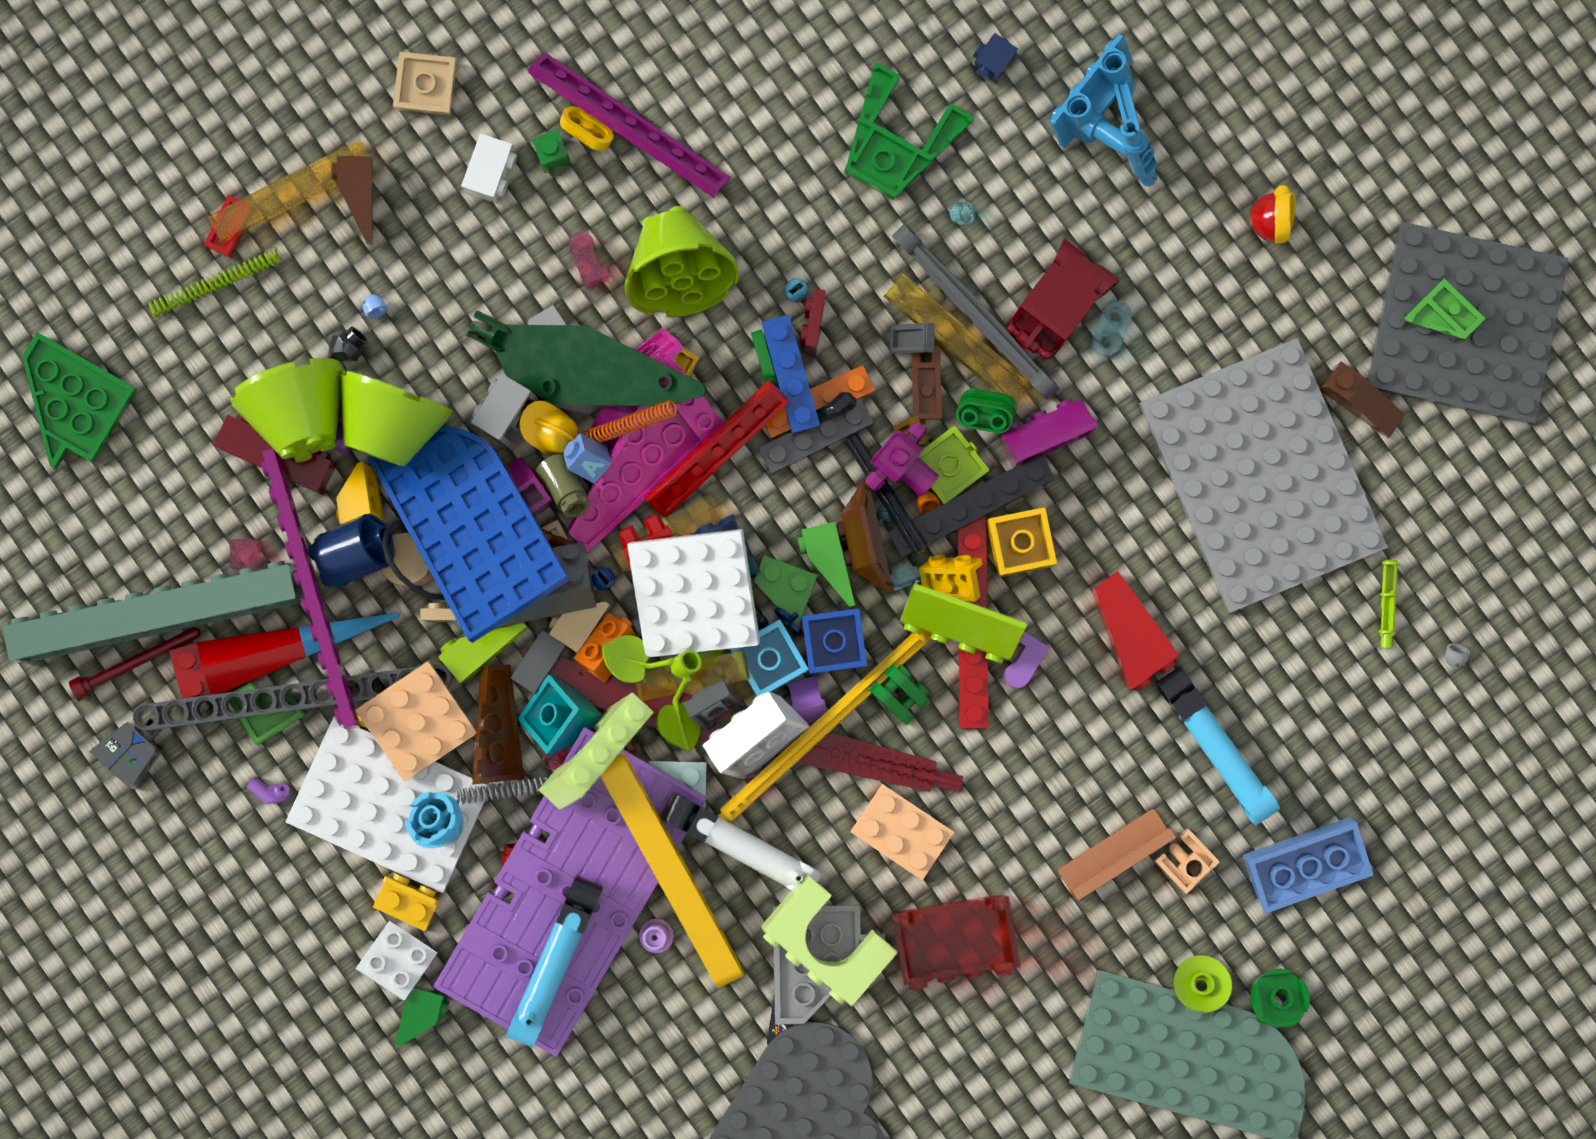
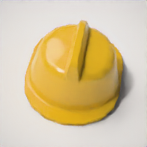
M534 401L527 405L519 420L522 437L530 445L549 456L562 454L566 445L578 436V428L573 419L554 405L545 401Z

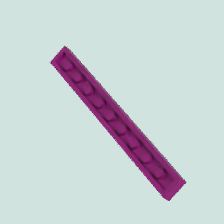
M273 448L262 451L264 460L261 461V467L265 477H270L272 487L269 488V494L273 504H278L280 515H277V521L281 531H286L289 541L285 543L288 557L294 559L297 568L293 570L294 579L298 587L302 586L305 597L301 598L302 606L305 613L310 614L313 625L309 626L310 633L314 642L318 641L321 652L318 653V660L323 670L326 669L329 680L326 681V687L330 697H335L338 708L334 709L337 723L339 726L343 725L344 729L347 730L361 727L313 564L308 554V547L281 456Z

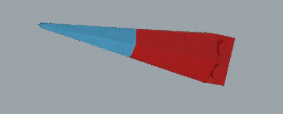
M391 613L330 622L335 642L338 644L398 618L400 614ZM309 626L201 641L169 650L181 697L186 699L227 693L250 681L321 651L318 641L314 642Z

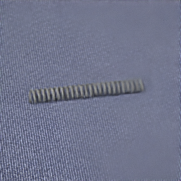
M545 776L544 782L541 777H539L538 782L534 778L532 783L530 779L526 783L522 779L521 786L517 780L515 786L512 781L509 783V786L506 782L503 786L499 783L498 789L496 784L493 783L492 790L489 784H487L486 790L483 785H481L480 790L478 786L475 787V790L470 786L469 794L467 788L464 787L463 794L461 789L458 788L457 802L459 804L461 798L462 804H465L467 798L470 804L471 794L475 803L477 802V794L480 802L483 801V794L486 801L489 800V794L492 801L495 798V794L499 800L500 790L503 799L506 798V790L509 798L512 797V790L514 797L518 796V790L522 797L523 786L527 796L529 795V786L532 795L535 794V786L537 793L540 794L539 789L548 778Z

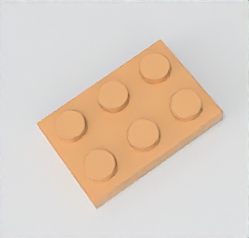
M881 784L850 831L921 880L924 879L954 834L952 830L883 784Z

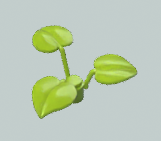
M623 635L605 643L602 647L605 664L610 672L623 682H640L645 676V668L652 669L667 665L671 666V671L676 677L682 678L683 681L673 698V705H666L660 709L656 724L659 733L666 741L684 751H691L698 741L701 726L690 718L683 704L685 702L679 704V699L687 683L691 681L690 675L699 669L707 670L716 666L721 659L723 649L701 652L686 650L674 659L669 658L668 660L655 663H646L649 657L645 655L643 640L636 636Z

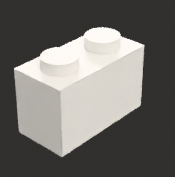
M480 133L461 185L464 192L497 203L499 196L503 197L508 186V181L505 180L508 170L512 171L517 161L518 155L515 154L513 144Z

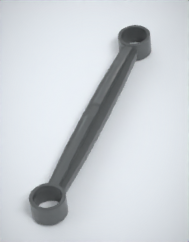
M903 224L892 235L896 242L919 263L958 309L973 321L974 326L1028 378L1031 385L1046 400H1049L1060 389L1055 381L1021 348L1020 344L1007 332L1003 325L923 245L924 243L906 224Z

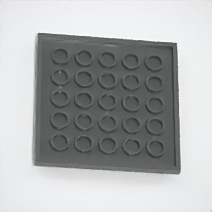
M1401 222L1398 227L1367 380L1382 392L1528 424L1536 423L1569 258ZM1444 278L1486 318L1464 340L1406 322L1403 319Z

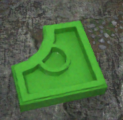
M250 681L236 691L258 689V687ZM290 691L287 695V700L290 705L295 706L299 704V701L294 693ZM264 693L259 697L258 704L260 708L266 710L271 707L272 697L270 694ZM235 697L230 701L235 713H239L243 708L242 700L239 697ZM304 710L240 718V721L254 744L258 746L307 714Z

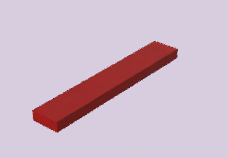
M770 380L767 381L645 495L646 501L666 518L790 403L788 397Z

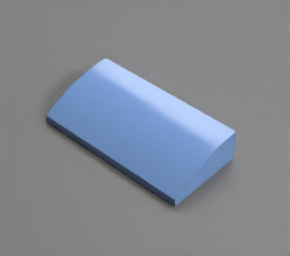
M1351 817L1242 855L1255 893L1265 914L1373 876L1358 824Z

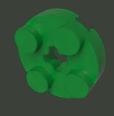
M1283 968L1273 969L1263 973L1253 981L1251 1003L1258 1020L1262 1024L1270 1025L1274 1028L1290 1027L1298 1024L1302 1020L1301 1018L1304 1013L1308 1011L1310 1005L1308 988L1301 978L1298 979L1296 975L1292 974V971ZM1277 990H1279L1281 995L1286 996V1001L1282 1002V1006L1274 998Z

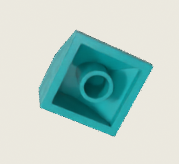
M548 674L517 719L545 753L552 755L575 743L584 726L591 730L602 714L586 696L555 676Z

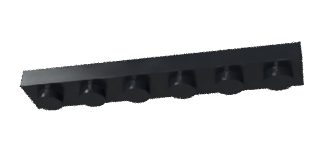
M1040 454L917 517L912 522L928 546L1056 479L1043 454ZM898 528L888 532L902 559L913 554Z

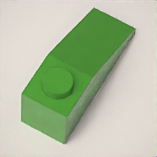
M835 522L802 529V537L797 538L801 554H807L808 561L849 609L854 608L855 602Z

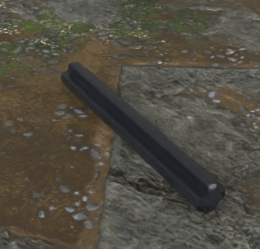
M859 434L849 436L845 440L846 445L867 478L871 471L875 472L877 470L869 463L873 457ZM885 478L884 481L886 483L875 492L913 554L919 555L927 550V545Z

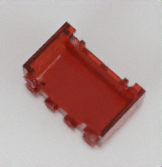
M1005 894L891 913L902 983L904 986L909 985L910 990L926 988L927 982L932 981L933 978H937L938 983L955 980L954 975L965 973L966 978L983 976V970L995 971L997 976L1013 974L1014 968L1020 967L1009 896Z

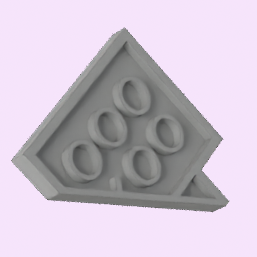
M823 905L809 922L806 929L805 941L808 951L816 958L828 962L839 961L849 956L868 935L861 934L860 905ZM885 933L878 934L885 940ZM778 945L777 948L774 947L775 1024H804L831 996L829 992L832 989L824 982L820 986L807 975L810 970L802 963L799 967L794 965L785 956L788 951L781 945Z

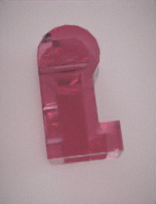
M586 232L574 234L570 239V250L586 290L613 280L607 264L601 267L598 265L595 257L596 246L591 235Z

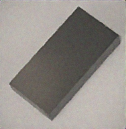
M935 323L891 325L890 354L934 352Z
M542 630L511 676V679L535 694L567 646Z

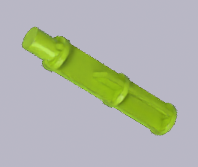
M1385 560L1382 562L1383 582L1382 593H1380L1382 597L1381 630H1378V633L1381 636L1380 648L1392 649L1393 636L1396 634L1395 611L1396 597H1398L1396 592L1399 562L1396 560Z

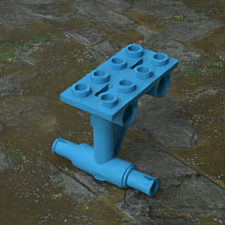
M1118 34L1114 40L1107 43L1103 54L1097 62H1093L1089 66L1086 76L1082 81L1071 89L1069 97L1063 105L1054 110L1050 124L1060 146L1066 148L1074 137L1084 143H1091L1098 139L1127 157L1133 173L1139 176L1141 184L1151 186L1154 184L1153 179L1157 181L1158 178L1155 171L1157 162L1154 157V148L1150 146L1146 133L1141 130L1132 99V94L1135 91V82L1129 68L1133 63V59L1125 36ZM1116 98L1124 125L1121 124L1120 129L1107 122V118L1103 116Z

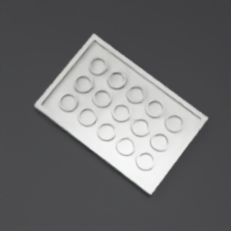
M333 717L286 819V823L444 893L486 802L484 794L482 802L479 801L478 794L476 803L473 801L472 794L470 804L467 798L465 804H462L460 798L459 806L464 820L462 834L452 845L440 848L421 847L411 838L405 823L406 820L408 821L409 814L413 808L411 803L418 796L426 792L447 793L457 801L458 788L461 789L462 794L464 787L467 788L469 794L470 786L473 790L478 786L480 790L481 785H483L486 790L487 784L472 785L473 778L436 761L404 782L369 731L360 727L352 730L344 729L343 725H338L336 717Z

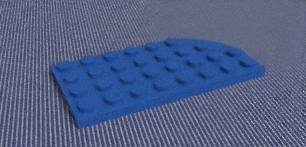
M442 426L405 467L373 456L368 458L469 642L474 643L570 581L568 574L500 456L482 438L463 429Z

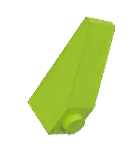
M522 622L494 629L474 643L469 642L466 637L459 638L457 641L453 638L441 648L443 653L438 658L461 684H465L481 670V667H485L525 633L529 627Z

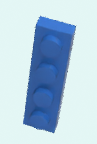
M785 315L761 322L780 391L790 401L785 406L792 434L820 426L790 316Z

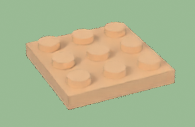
M429 660L355 709L404 782L476 735V728Z

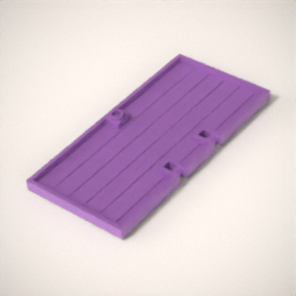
M584 726L562 765L572 759L596 732ZM625 749L620 751L619 754L624 752L659 816L673 792L701 807L703 806L707 796ZM601 776L598 777L580 799L560 810L545 796L542 798L529 821L533 823L529 833L524 830L494 881V883L498 884L494 893L488 891L433 986L435 989L508 1029L576 875L604 886L534 1044L555 1057L559 1054L658 883L656 876ZM662 820L678 849L686 832ZM543 830L550 833L546 842L539 839ZM508 891L515 894L511 902L504 899Z

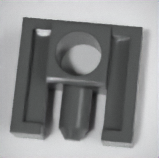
M724 680L715 685L711 684L693 695L692 699L683 703L690 718L706 731L716 725L713 720L714 718L723 716L729 710L728 705L732 707L735 713L745 708L739 694Z

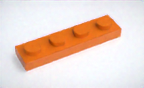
M862 365L811 388L810 391L815 409L817 410L829 404L841 392H850L857 400L874 393L875 389ZM785 407L765 425L771 439L791 431Z

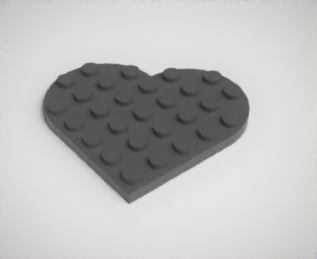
M810 1021L786 1028L767 1045L709 1139H886L878 1124L864 1112L872 1092V1071L864 1049L851 1034L830 1023Z

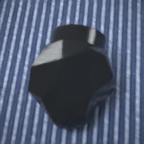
M351 326L347 331H342L332 336L328 358L339 362L358 361L368 340L361 331Z

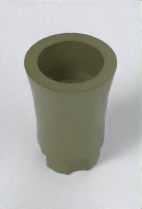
M552 455L539 464L535 475L547 489L558 509L562 511L566 518L582 516L590 506L587 494L577 474L567 469L564 455Z

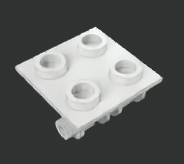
M389 921L360 961L356 970L405 1001L423 973H426L432 960L438 952Z

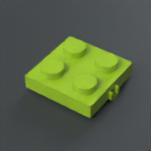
M955 425L925 447L918 456L939 474L930 489L942 504L954 499L990 471L976 453L978 451L976 446L972 442L968 443Z

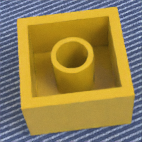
M1045 507L989 518L986 521L998 578L1054 567L1057 564Z

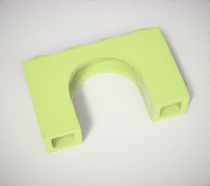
M633 692L610 706L592 727L597 731L594 736L572 759L557 768L540 787L539 791L559 810L580 799L653 714V711Z
M806 873L802 882L792 889L762 924L761 927L765 932L763 938L773 947L777 948L778 945H781L788 951L785 956L794 965L799 967L802 963L810 971L807 975L819 986L823 982L832 989L829 994L840 1004L846 1001L853 1006L898 952L872 929L856 949L842 960L828 962L813 956L806 946V929L812 918L832 895Z

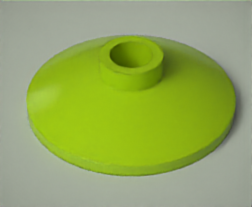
M1198 955L1190 957L1180 964L1174 976V989L1179 1000L1187 1008L1200 1013H1210L1220 1009L1228 1001L1232 992V980L1228 970L1218 960L1209 956ZM1196 984H1204L1206 990L1199 991L1196 988Z

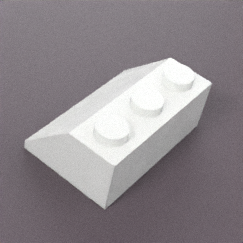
M767 692L758 695L749 708L736 713L727 726L714 731L709 736V740L703 744V747L720 773L746 779L810 726L781 696Z

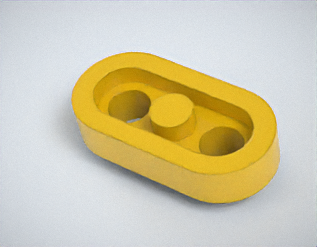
M570 106L564 109L560 125L567 133L593 150L603 151L609 148L614 136L611 129L579 107Z

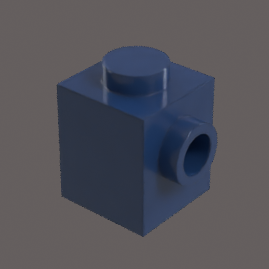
M994 33L988 43L984 44L982 42L973 55L976 58L974 69L977 70V75L985 81L990 82L992 80L997 83L1016 57L1018 48Z

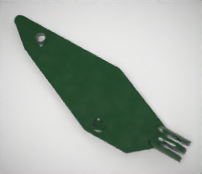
M477 310L474 318L482 322L472 321L470 328L476 332L468 331L466 335L495 350L504 373L508 378L527 388L533 394L556 405L655 406L668 400L678 404L702 397L706 393V387L703 383L587 325H509ZM666 377H667L668 380H669V385H668V386L665 385V379H666Z

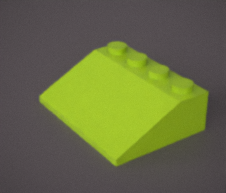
M914 584L910 590L899 623L905 624L903 629L920 635L922 630L932 634L931 639L946 645L948 640L959 644L958 649L974 654L976 650L986 653L985 659L1002 664L1003 660L1009 661L1027 626L1025 622L918 584Z

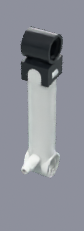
M675 792L672 793L659 817L696 839L711 845L777 881L790 890L802 882L806 873L817 882H819L823 873L795 859Z

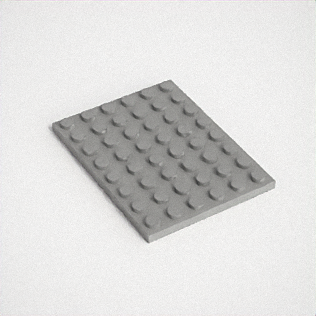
M1298 338L1139 403L1228 613L1388 548Z

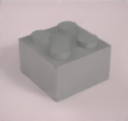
M501 374L499 379H495L488 388L489 395L485 401L478 404L475 408L471 423L485 435L513 451L522 437L519 420L523 410L532 402L540 400L530 390Z

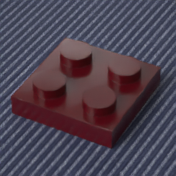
M814 289L813 297L807 296L805 318L809 319L808 325L803 324L800 338V346L805 347V355L816 356L825 303V290Z

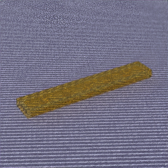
M359 139L208 215L207 217L221 243L336 186L337 180H332L331 167L332 163H337V156H369L361 140Z
M903 273L883 296L914 323H935L934 340L993 391L1012 396L1017 404L1032 386L1023 375Z

